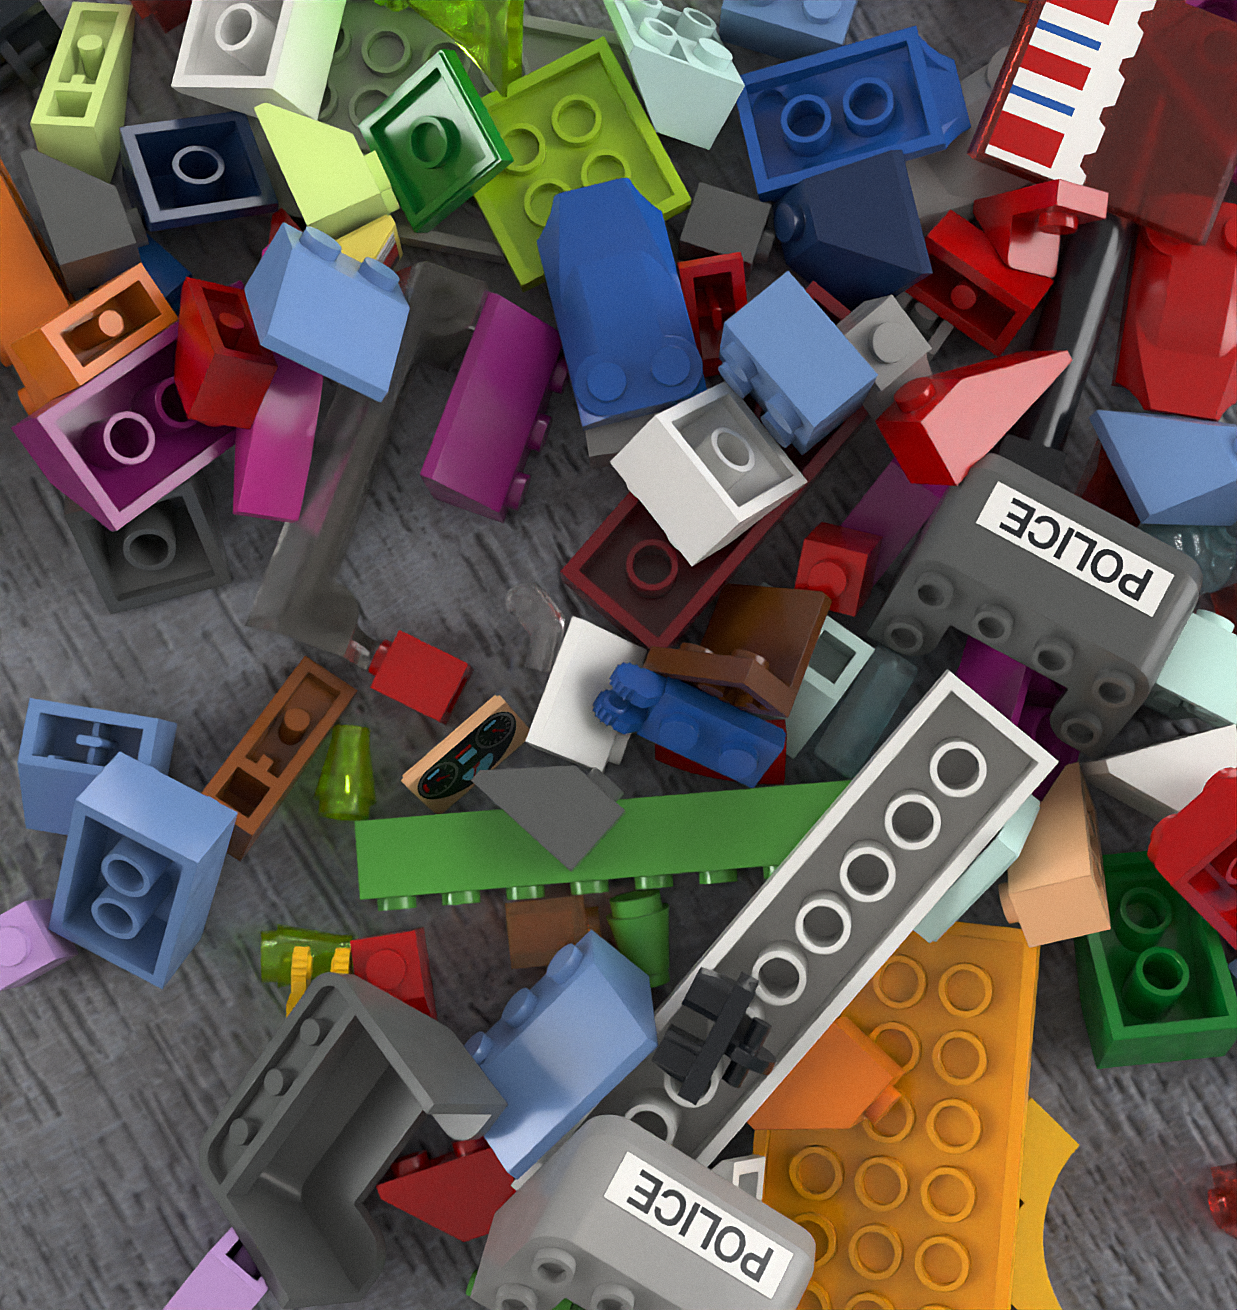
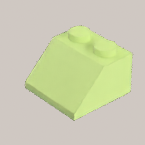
M266 102L254 107L307 227L316 228L337 240L386 214L389 216L390 213L400 209L376 151L363 156L353 133Z

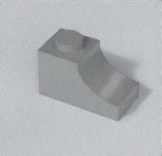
M893 295L864 301L836 325L878 374L863 403L864 408L874 421L894 402V394L901 386L913 379L933 375L927 360V352L932 348Z

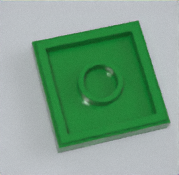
M439 50L357 125L371 152L376 151L391 184L392 191L414 233L430 232L514 162L511 153L455 50Z

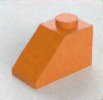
M848 1017L835 1019L750 1117L747 1123L754 1130L849 1129L863 1122L865 1118L875 1125L901 1097V1094L894 1088V1085L906 1072Z

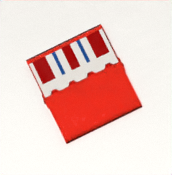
M1029 0L967 154L978 162L1035 184L1062 179L1109 193L1107 212L1191 245L1205 246L1237 166V23L1186 3V0Z

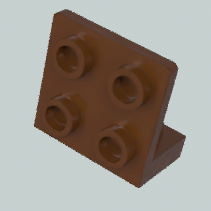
M728 583L721 591L700 646L691 643H682L679 649L651 646L643 667L665 678L678 679L745 712L788 718L832 601L821 591Z

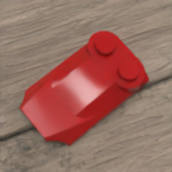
M1183 195L1144 199L1132 237L1111 386L1123 387L1129 390L1137 398L1143 410L1219 422L1224 412L1230 406L1237 404V204Z
M1227 767L1210 777L1203 788V792L1180 812L1165 817L1154 827L1150 835L1151 842L1148 846L1147 855L1151 863L1171 886L1237 951V767Z

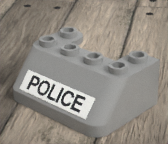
M599 1115L586 1121L496 1211L470 1298L490 1310H552L564 1298L585 1310H796L814 1272L816 1244L812 1235L802 1226L633 1121L617 1115Z

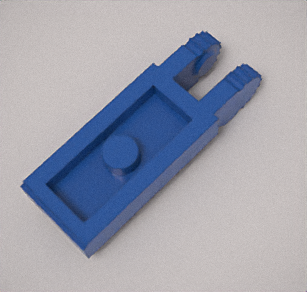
M623 662L621 665H617L609 678L611 680L609 685H612L613 688L611 690L605 689L604 692L601 691L592 704L594 706L592 711L595 712V717L600 719L599 722L605 723L606 726H612L613 730L624 735L637 732V735L752 789L784 749L786 733L783 732L784 729L727 704L678 679L665 678L644 667L641 669L637 664L633 665L631 662L628 664Z

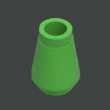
M640 889L610 898L611 913L606 916V919L620 953L649 975L651 988L668 983L670 981L668 970L670 967L669 904L662 903L660 890Z

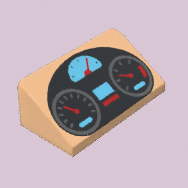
M494 695L404 773L401 781L434 813L442 814L475 786L471 779L480 770H493L525 742L530 729L500 695Z

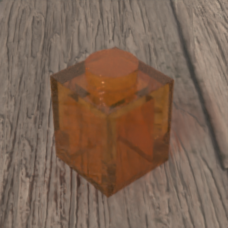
M585 894L515 900L505 903L511 969L548 966L562 947L570 943L575 946L590 930H593L602 938L599 906L586 907Z

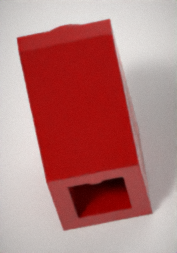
M484 1136L476 1140H453L451 1144L454 1151L429 1159L427 1150L416 1151L395 1159L390 1166L392 1172L385 1174L376 1185L380 1199L462 1242L489 1234L494 1214L516 1192L511 1186L515 1178L507 1173Z

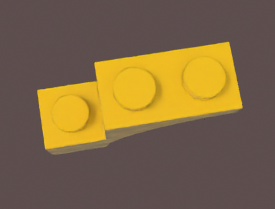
M1028 1096L1011 1304L1017 1310H1062L1048 1278L1044 1259V1219L1049 1197L1057 1177L1067 1160L1080 1145L1030 1096Z

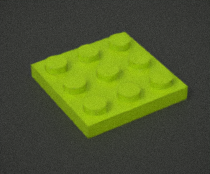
M604 36L481 97L514 162L472 197L523 293L546 282L537 240L546 226L555 195L619 178H629L636 189L651 204L662 211L664 221L691 208V197Z

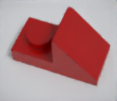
M1056 179L976 199L973 204V214L998 255L1007 266L1051 278L1055 277L1057 272L1060 236L1076 233L1080 224L1106 219L1109 193L1062 179Z

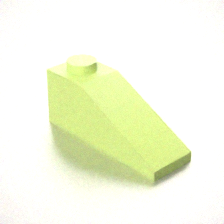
M73 1L30 125L38 152L110 184L121 150L119 127H124L136 15L133 5Z

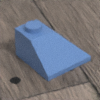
M1096 410L1089 417L1141 524L1232 526L1237 521V425L1178 415Z

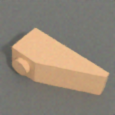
M1076 762L1064 767L1040 803V810L1020 855L1007 869L1008 882L998 885L1004 915L1009 924L1020 923L1029 948L1111 929L1097 812L1080 764Z

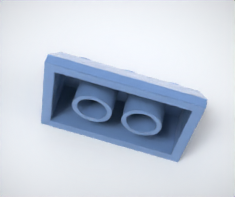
M590 930L575 946L570 943L562 947L549 963L546 974L530 990L522 988L515 993L505 1006L501 1019L486 1033L482 1031L475 1033L464 1045L508 1104L484 1137L507 1173L518 1180L658 1047L649 975L593 930Z

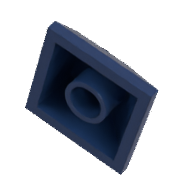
M231 111L119 127L123 183L131 207L137 208L145 230L152 232L278 212L279 202L246 114Z
M890 150L803 179L772 204L774 230L781 242L786 265L809 284L815 281L851 312L864 301L893 295L895 298L933 273L902 150Z

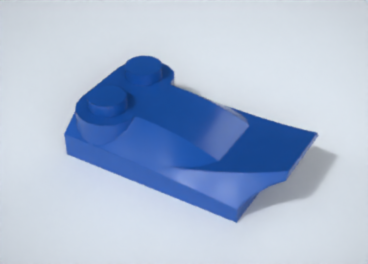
M917 26L740 75L745 87L736 103L757 193L761 202H776L803 179L890 150H902L905 162L945 150L955 138L971 128L954 59L942 55L930 47L919 36Z
M619 178L555 195L546 226L537 240V247L583 431L662 412L706 391L702 358L696 347L662 211L651 204L636 189L629 178Z

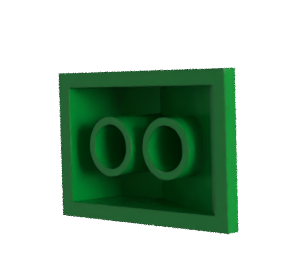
M1147 851L1102 855L1111 929L1073 938L1081 1008L1096 1069L1225 1056L1237 1040V995L1218 932L1161 875L1149 860Z

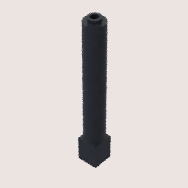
M1136 81L1130 83L1128 87H1122L1115 105L1108 106L1103 121L1105 130L1096 153L1092 155L1083 186L1109 193L1106 219L1080 224L1076 233L1066 235L1057 263V272L1055 277H1052L1054 282L1048 290L1029 351L1067 350L1072 362L1005 433L992 451V454L1005 457L1055 485L1058 484L1067 453L1063 451L1174 108L1172 102L1163 95L1162 89L1149 82Z

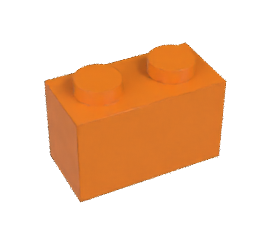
M139 263L108 280L10 344V346L50 401L82 386L179 318L142 263Z

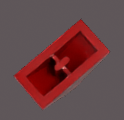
M741 252L677 263V272L696 347L702 358L704 377L720 375L718 367L723 362L718 357L724 322L747 304L744 264Z

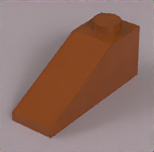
M307 656L303 657L201 792V794L209 796L238 812L226 853L240 862L275 815L358 691Z

